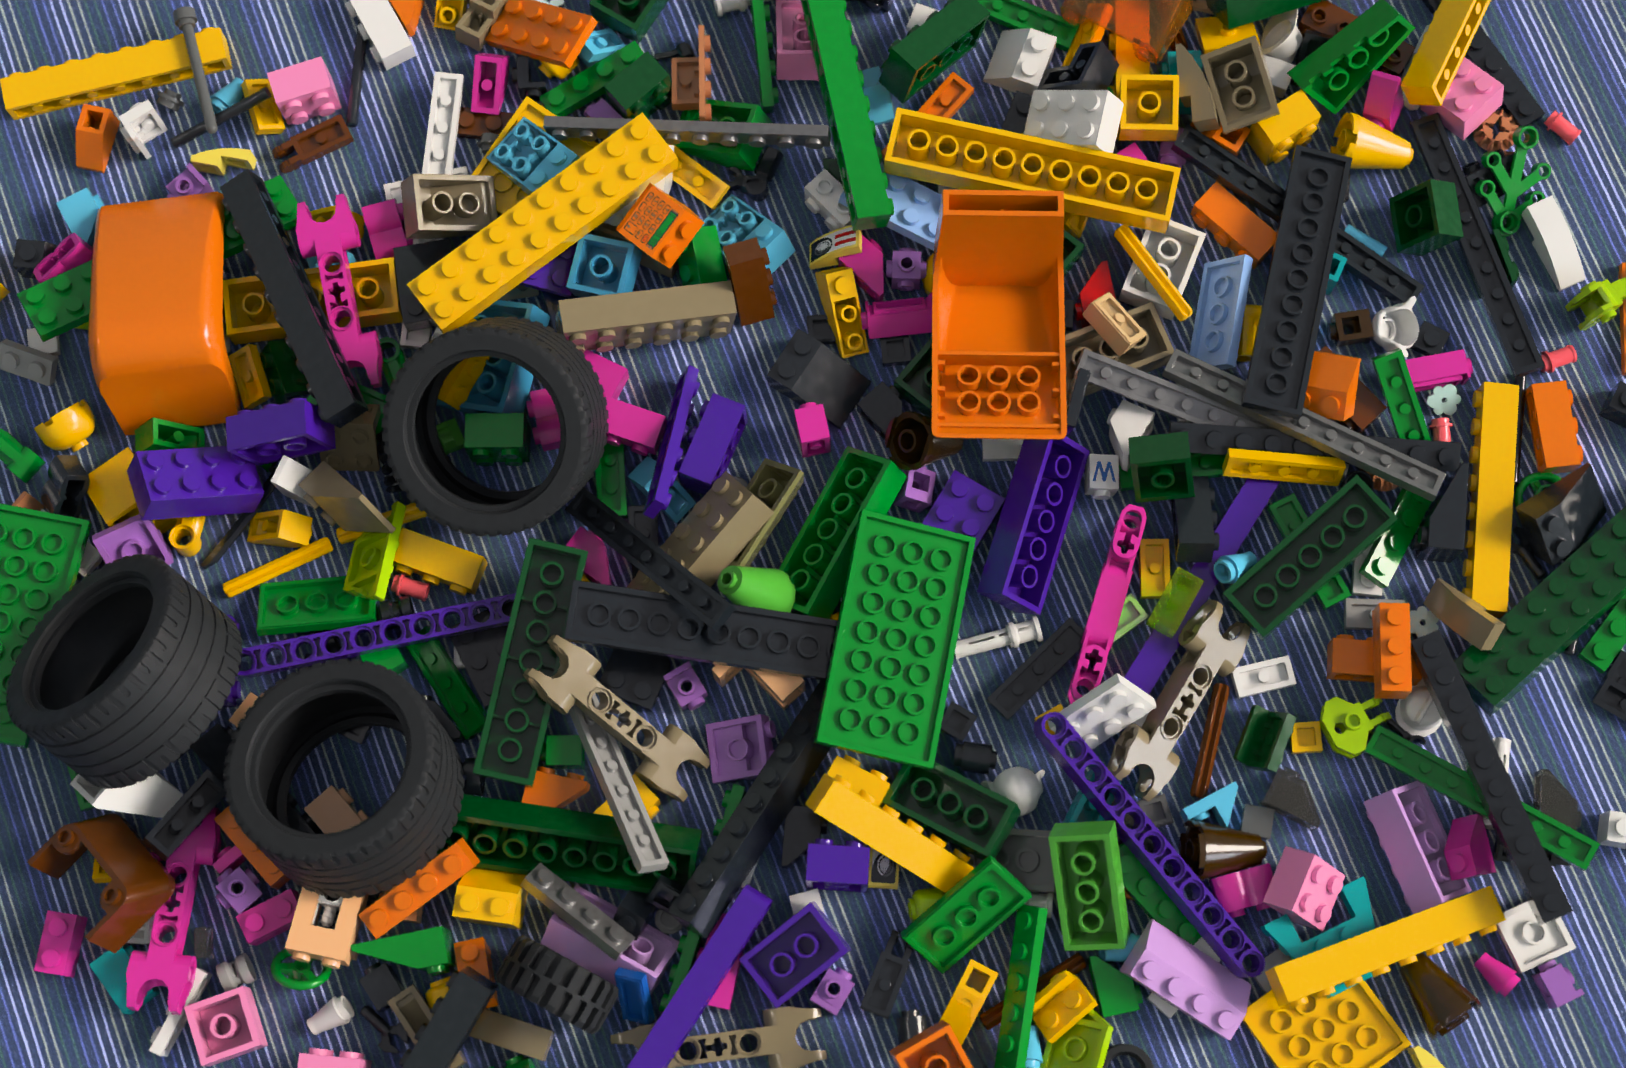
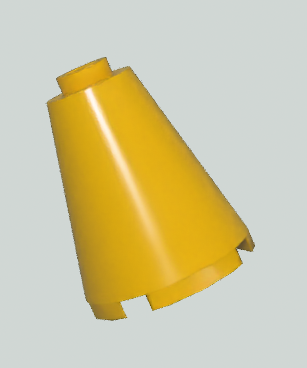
M1352 112L1345 113L1340 119L1333 137L1338 138L1336 147L1331 146L1330 153L1352 158L1350 169H1403L1411 163L1414 155V150L1411 148L1409 141Z

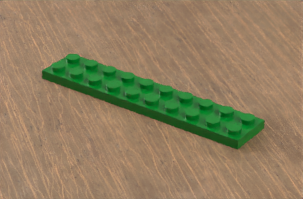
M281 175L265 181V186L286 231L296 227L298 202ZM225 206L224 259L243 251V244H245L242 236L238 234L232 222L235 220ZM92 260L17 293L20 303L42 342L89 322Z

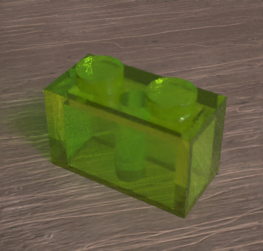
M1178 566L1147 620L1146 625L1172 639L1204 580Z

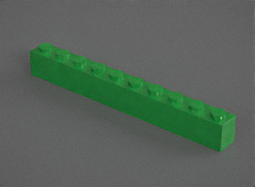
M801 0L852 229L857 231L887 227L890 217L894 214V205L886 192L888 188L887 175L881 171V149L879 146L876 147L874 141L876 128L874 121H870L868 115L870 111L869 98L863 94L864 76L862 70H858L856 64L858 61V51L856 45H852L850 38L852 36L851 21L846 20L845 16L846 0Z

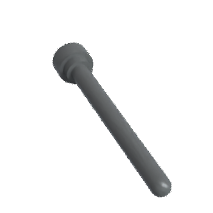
M180 7L172 13L174 22L179 27V30L183 31L206 130L208 133L214 134L217 132L218 127L194 32L197 23L196 12L193 7Z

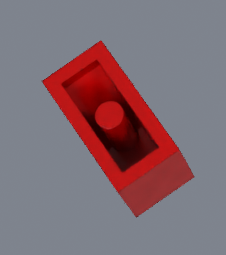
M1108 261L1100 263L1079 293L1077 303L1074 304L1076 321L1081 320L1082 328L1090 326V323L1083 317V312L1091 302L1108 292L1116 299Z

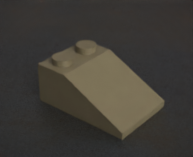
M1255 35L1200 56L1224 134L1280 114L1263 51Z
M412 174L401 182L406 239H438L475 235L498 218L493 176Z
M324 460L299 484L306 492L303 496L304 500L314 509L319 506L323 510L320 516L332 527L337 523L344 531L393 533L396 530L359 490Z

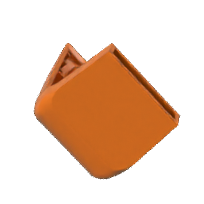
M943 189L934 243L932 278V434L936 438L1062 440L1066 437L1067 399L1063 262L1064 191Z
M221 192L107 205L100 207L97 211L91 269L88 323L89 353L99 391L125 436L135 435V430L152 417L199 427L226 423V417L237 415V412L241 411V398L227 355L223 331L224 204L222 199H224V196Z

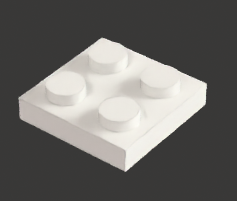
M1528 901L1504 911L1503 914L1506 920L1496 924L1497 931L1519 974L1576 948L1561 917L1539 926Z

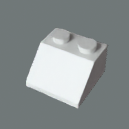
M1032 28L1003 30L983 82L1015 93L1020 91L1032 96L1033 90H1037L1049 67L1055 51L1057 37Z

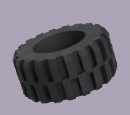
M524 935L516 938L496 973V982L592 1035L600 1030L619 996L618 987Z

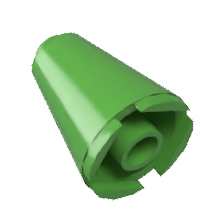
M732 565L724 568L718 577L720 592L735 605L790 613L795 602V586L791 583L790 576L779 569Z

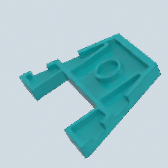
M1363 876L1343 886L1339 893L1351 915V919L1303 943L1287 914L1261 926L1260 929L1267 937L1270 936L1279 945V949L1292 960L1374 930L1375 925L1366 880ZM1371 972L1361 975L1363 981L1373 977ZM1344 982L1335 985L1336 992L1326 997L1331 998L1353 986L1346 988Z

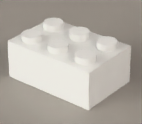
M1033 90L1024 134L1113 153L1124 103L1109 90Z
M1170 220L1166 233L1145 230L1141 243L1182 295L1206 233ZM1133 261L1123 285L1119 301L1135 307L1153 302L1159 316L1172 320L1174 313Z

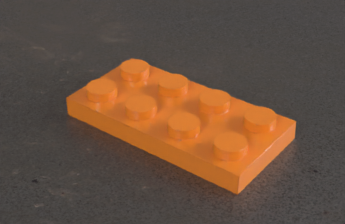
M508 0L485 41L491 47L570 69L598 22L591 15L535 0Z

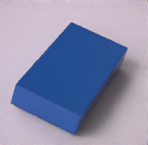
M619 967L614 977L619 991L618 997L623 1019L646 1025L651 1024L655 1017L646 973Z

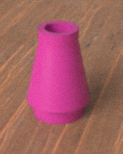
M1486 952L1474 964L1495 993H1500L1504 997L1521 980L1516 975L1517 971L1494 959Z

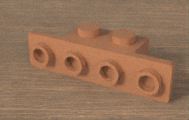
M698 25L699 57L672 58V110H699L700 121H712L711 104H706V98H711V81H706V75H711V58H706V52H711L710 35H705L704 25Z

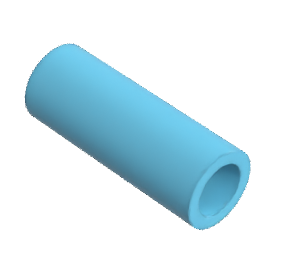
M1350 224L1344 230L1381 257L1388 248Z

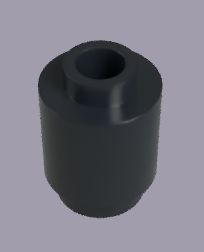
M964 741L963 744L956 743L953 767H959L960 771L989 774V769H995L997 751H992V745L967 741Z
M919 1009L901 1011L902 1017L896 1018L899 1045L928 1029L926 1015H920Z

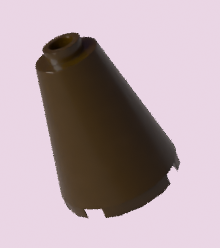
M906 411L890 421L886 430L885 446L890 449L892 457H889L890 460L900 469L908 471L922 468L957 454L962 449L963 438H936L932 434L931 417L917 412Z
M1196 820L1186 821L1183 826H1188L1186 833H1180L1179 855L1200 880L1260 865L1267 855V845L1257 834Z
M1420 953L1416 955L1418 961L1401 967L1399 972L1427 1034L1432 1040H1436L1437 1032L1441 1036L1449 1033L1470 1018L1467 1013L1468 1010L1473 1007L1477 1012L1482 1004L1478 998L1432 959L1427 957L1426 954Z

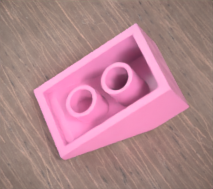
M776 0V80L819 81L801 0Z

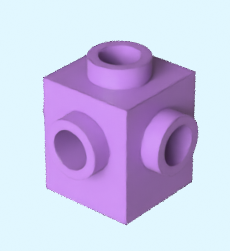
M907 247L893 251L892 260H887L886 277H892L891 289L901 291L920 290V280L926 277L927 261H921V251H915V249Z
M230 867L216 879L219 884L215 888L219 893L215 898L226 910L232 907L238 915L245 912L263 897V893L256 886L260 881L249 869L243 872L238 867L233 871ZM235 885H241L243 890L241 893L235 894L232 892V888Z

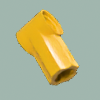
M1246 304L1237 357L1239 362H1249L1251 360L1262 305Z
M206 516L177 518L175 527L169 533V541L180 555L192 557L200 551L202 545L200 537ZM191 536L188 544L179 545L183 537Z

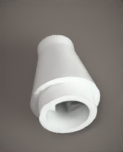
M341 995L338 998L334 996L318 1012L307 1019L308 1028L314 1035H318L321 1032L350 1022V1018L354 1017V1009L345 996Z

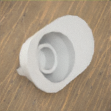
M1298 9L1270 18L1265 26L1261 40L1263 55L1292 63L1297 50L1303 42V37L1296 25Z
M1423 678L1416 686H1412V692L1405 699H1399L1395 709L1396 721L1398 725L1411 735L1426 737L1434 733L1443 722Z

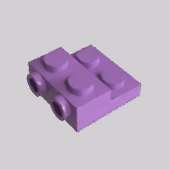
M140 514L92 535V541L106 564L112 563L116 559L136 554H148L159 557L168 565L174 563L172 551L160 530H157L152 520L142 521Z
M757 714L705 724L713 783L721 784L742 779H756L774 752L772 738L776 737V726L772 720L769 721V716Z

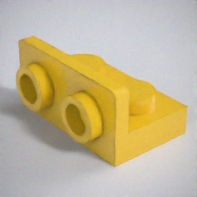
M1065 970L1053 976L1050 984L1042 991L1036 993L1032 1019L1046 1040L1053 1044L1096 1007L1098 1003L1081 979Z

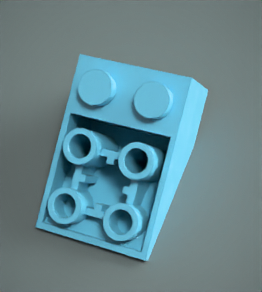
M523 117L486 158L526 194L530 195L580 157L526 117Z
M733 194L703 220L705 223L702 226L716 225L725 265L726 260L723 246L755 237L760 248L765 247L767 250L770 264L765 265V267L770 268L771 274L796 251L782 228Z

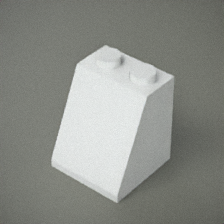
M160 773L148 777L142 782H137V784L115 789L94 786L79 774L70 783L95 808L163 818L183 796Z

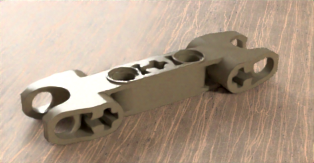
M1208 600L1187 621L1181 631L1178 642L1187 650L1155 702L1156 708L1149 712L1142 727H1139L1137 724H1131L1126 727L1114 745L1107 768L1117 780L1121 781L1137 765L1140 775L1135 787V796L1141 800L1149 802L1171 780L1180 763L1179 756L1171 750L1184 732L1216 673L1222 677L1231 674L1244 654L1251 627L1246 623L1236 621L1221 635L1219 632V622L1223 614V605L1216 600Z
M552 635L547 643L559 657L560 666L557 673L549 677L534 668H527L523 673L525 679L535 689L540 698L552 708L565 715L575 704L592 720L643 760L635 771L638 778L649 787L666 794L678 802H684L688 794L677 781L676 772L679 765L685 760L700 769H707L710 765L709 758L696 741L673 724H668L661 734L643 717L593 678L602 666L593 655L558 635ZM595 693L600 698V704L597 708H594L591 702L592 696ZM642 730L645 736L641 745H639L636 739L637 733Z
M787 1006L762 1010L764 1027L686 1037L681 1047L685 1043H693L697 1049L696 1056L691 1060L683 1059L680 1054V1047L667 1068L768 1056L769 1068H800L813 1062L827 1060L826 1050H804L798 1045L795 1038L796 1030L801 1023L822 1017L821 1008ZM655 1024L641 1025L622 1033L610 1035L611 1044H630L639 1049ZM746 1035H754L757 1038L758 1046L752 1052H745L741 1048V1040ZM716 1039H720L721 1043L727 1044V1049L722 1050L721 1056H717L715 1051H707L706 1055L708 1058L702 1059L703 1048L700 1040H706L705 1046L715 1045Z

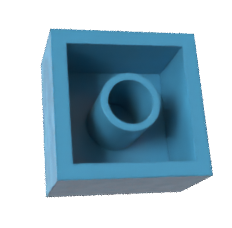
M587 234L577 243L566 288L574 296L579 297L633 292L643 252L633 243Z

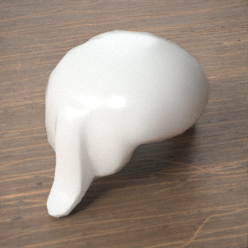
M1415 296L1410 297L1404 303L1380 310L1371 322L1374 341L1387 352L1400 348L1405 358L1408 357L1407 349L1413 346L1419 333V324L1412 311V307L1417 300Z
M1012 767L1001 772L994 782L982 781L981 785L1017 803L1021 811L1019 816H1024L1032 812L1038 804L1039 797L1043 792L1041 779L1045 771L1042 769L1034 774L1033 771L1027 768Z

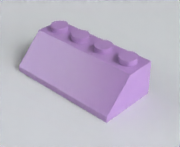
M1415 781L1363 802L1366 807L1367 817L1373 823L1378 834L1379 844L1386 852L1391 864L1392 873L1398 879L1404 893V900L1411 908L1413 914L1472 891L1467 879L1451 881L1444 854L1448 837L1423 784Z
M575 885L573 889L611 919L614 918L618 907ZM554 913L550 918L540 944L615 986L614 974L619 967L646 973L651 996L674 957L679 941L647 925L637 941L634 940L628 949L615 961Z
M1150 919L1119 971L1216 1035L1230 1041L1246 1015L1252 984L1243 978L1236 977L1229 969L1155 920Z

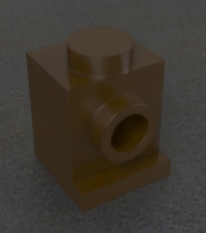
M1369 309L1335 313L1331 318V323H1327L1329 340H1334L1336 347L1369 343L1374 337ZM1349 327L1352 330V334H1344L1343 328Z

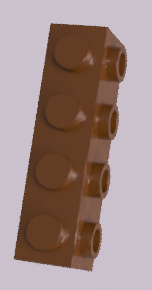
M1324 0L1309 5L1298 25V29L1303 39L1306 29L1334 36L1354 21L1357 16ZM1403 41L1376 71L1399 77L1416 47Z

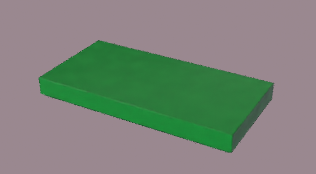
M346 576L261 583L256 631L258 636L341 629L371 623L377 619V601L353 596L344 591L343 587Z
M989 855L901 932V937L939 972L944 974L1025 904L1032 895L1021 882Z

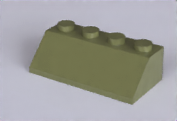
M767 458L764 459L746 488L773 510L774 513L729 566L751 567L757 554L766 544L768 537L780 522L782 515L804 483V472Z

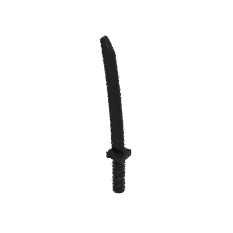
M278 465L276 468L270 466L268 469L271 475L262 486L264 495L255 512L241 514L219 544L202 562V568L207 569L221 559L275 489L271 479Z

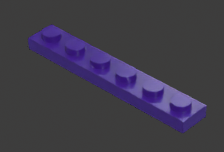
M688 365L677 380L643 515L652 519L656 517L661 509L665 511L671 501L672 494L668 492L677 477L678 472L674 468L683 453V448L680 447V444L684 441L689 430L686 421L693 412L694 404L691 401L700 386V382L697 381L699 369Z

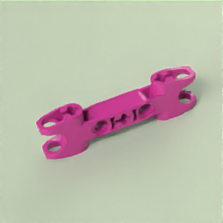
M344 193L336 195L335 214L330 220L325 222L314 221L306 203H297L296 234L299 249L303 259L317 256L328 321L350 369L363 367L367 371L371 385L374 388L382 387L383 356L380 341L376 331L366 333L361 331L346 250L361 247L358 225L351 213L347 198ZM340 263L337 271L328 272L331 264ZM341 290L343 292L340 293L341 302L344 306H341L339 301L335 298L338 296V291ZM351 317L350 323L347 326L338 327V323L342 318Z
M1132 504L1127 505L1122 510L1115 525L1107 558L1100 573L1082 636L1079 656L1067 694L1069 705L1083 696L1078 693L1077 686H1084L1090 692L1101 684L1108 653L1114 641L1131 581L1135 557L1147 517L1143 507ZM1135 512L1140 516V518L1129 515L1127 513ZM1130 521L1136 528H1130L1124 522ZM1121 546L1125 547L1124 554L1121 553ZM1089 660L1093 661L1094 667L1092 669L1088 668Z
M216 807L166 860L165 868L174 880L181 873H186L187 877L183 882L175 884L174 893L176 896L173 894L155 912L148 952L133 950L130 955L126 972V1007L129 1010L139 1011L149 990L157 986H165L168 988V1011L173 1015H181L186 1000L193 988L197 966L196 957L183 955L200 865H212L218 860L216 856L220 853L221 828L214 818L221 812ZM154 853V855L158 858L159 861H163ZM175 932L174 938L167 943L162 942L163 936L166 933Z

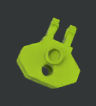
M1626 277L1610 283L1608 279L1599 282L1592 281L1581 288V292L1565 306L1568 312L1580 307L1585 314V321L1578 325L1580 331L1587 330L1600 321L1604 324L1618 315L1616 310L1623 304L1622 300L1626 298Z
M1334 697L1324 703L1319 720L1320 728L1333 752L1353 759L1365 751L1368 734L1375 727L1392 718L1390 713L1386 712L1369 720L1365 711L1379 706L1383 702L1382 699L1372 698L1362 704L1360 702L1352 704L1339 697ZM1334 728H1339L1342 734L1337 733Z

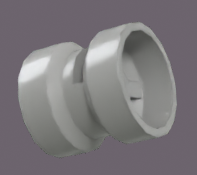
M246 953L236 956L235 960L230 963L224 961L216 965L219 981L226 992L237 988L242 983L250 984L257 980L253 964Z

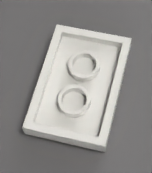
M1116 673L1058 713L1062 714L1088 746L1094 749L1155 709L1156 704L1153 697ZM1048 720L1049 728L1056 732V726L1052 721Z

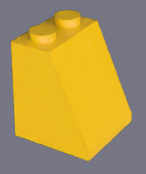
M129 447L88 474L90 484L87 493L109 527L139 514L127 469L134 456ZM177 518L152 521L157 530L159 529L163 534L176 525Z
M474 867L463 875L457 884L452 916L463 922L522 930L528 891L520 885L527 875Z

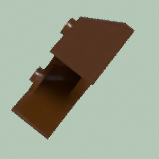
M115 813L62 826L27 861L31 867L58 880L89 850L112 881L103 889L100 895V905L107 914L85 938L115 954L165 904L175 890V880L154 853L142 843L143 840L127 820Z

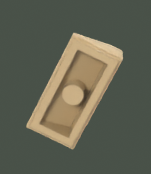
M1110 292L1091 302L1083 312V317L1118 356L1125 354L1147 335Z

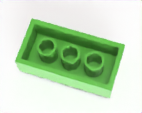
M1115 820L1055 823L1048 838L1064 951L1125 949L1130 936V927Z

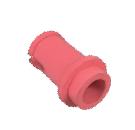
M1554 111L1543 124L1547 126V131L1551 129L1570 145L1582 131L1562 116V112Z
M1567 345L1552 352L1544 351L1540 355L1545 365L1541 370L1543 373H1552L1555 368L1577 361V353L1572 345Z
M1449 418L1432 419V425H1429V429L1432 430L1433 440L1451 442L1450 428L1453 425L1449 423Z
M403 573L401 576L396 574L391 585V591L396 592V596L403 594L426 601L430 591V583L407 578L406 574Z

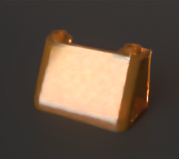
M1064 0L1060 10L1062 17L1068 23L1073 25L1077 23L1083 24L1087 19L1131 42L1135 50L1134 55L1139 60L1145 63L1150 61L1158 65L1193 11L1192 0Z

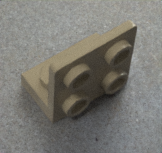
M366 404L369 409L342 428L335 426L336 449L320 452L321 462L324 460L336 471H379L380 460L375 430L381 415L380 404Z

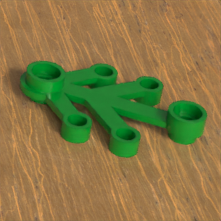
M1520 126L1513 133L1512 140L1516 147L1510 175H1508L1501 163L1502 158L1498 152H1485L1481 158L1483 167L1491 169L1505 194L1502 204L1495 193L1496 187L1493 181L1480 180L1475 186L1476 194L1480 197H1485L1494 213L1492 228H1498L1501 236H1511L1519 229L1520 219L1522 218L1521 214L1527 206L1534 204L1532 200L1534 195L1537 196V202L1545 199V195L1541 191H1529L1525 196V202L1515 207L1518 196L1540 180H1545L1551 175L1549 164L1535 163L1531 168V173L1522 178L1527 150L1535 147L1539 141V133L1533 126ZM1522 133H1524L1525 140L1523 142L1521 140ZM1491 155L1494 157V162L1492 165L1489 163V158ZM1541 166L1544 170L1542 176L1539 175V168ZM1485 183L1488 186V190L1486 193L1483 192V186ZM1504 217H1505L1507 223H1506V225L1503 227V219H1504Z

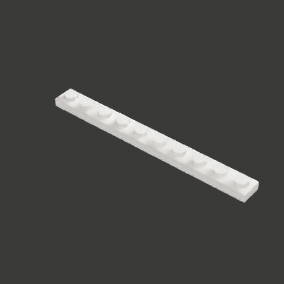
M435 72L422 174L452 175L464 85L463 74ZM444 238L413 239V244L442 240ZM402 323L401 348H421L430 341L432 328L408 332L404 323Z

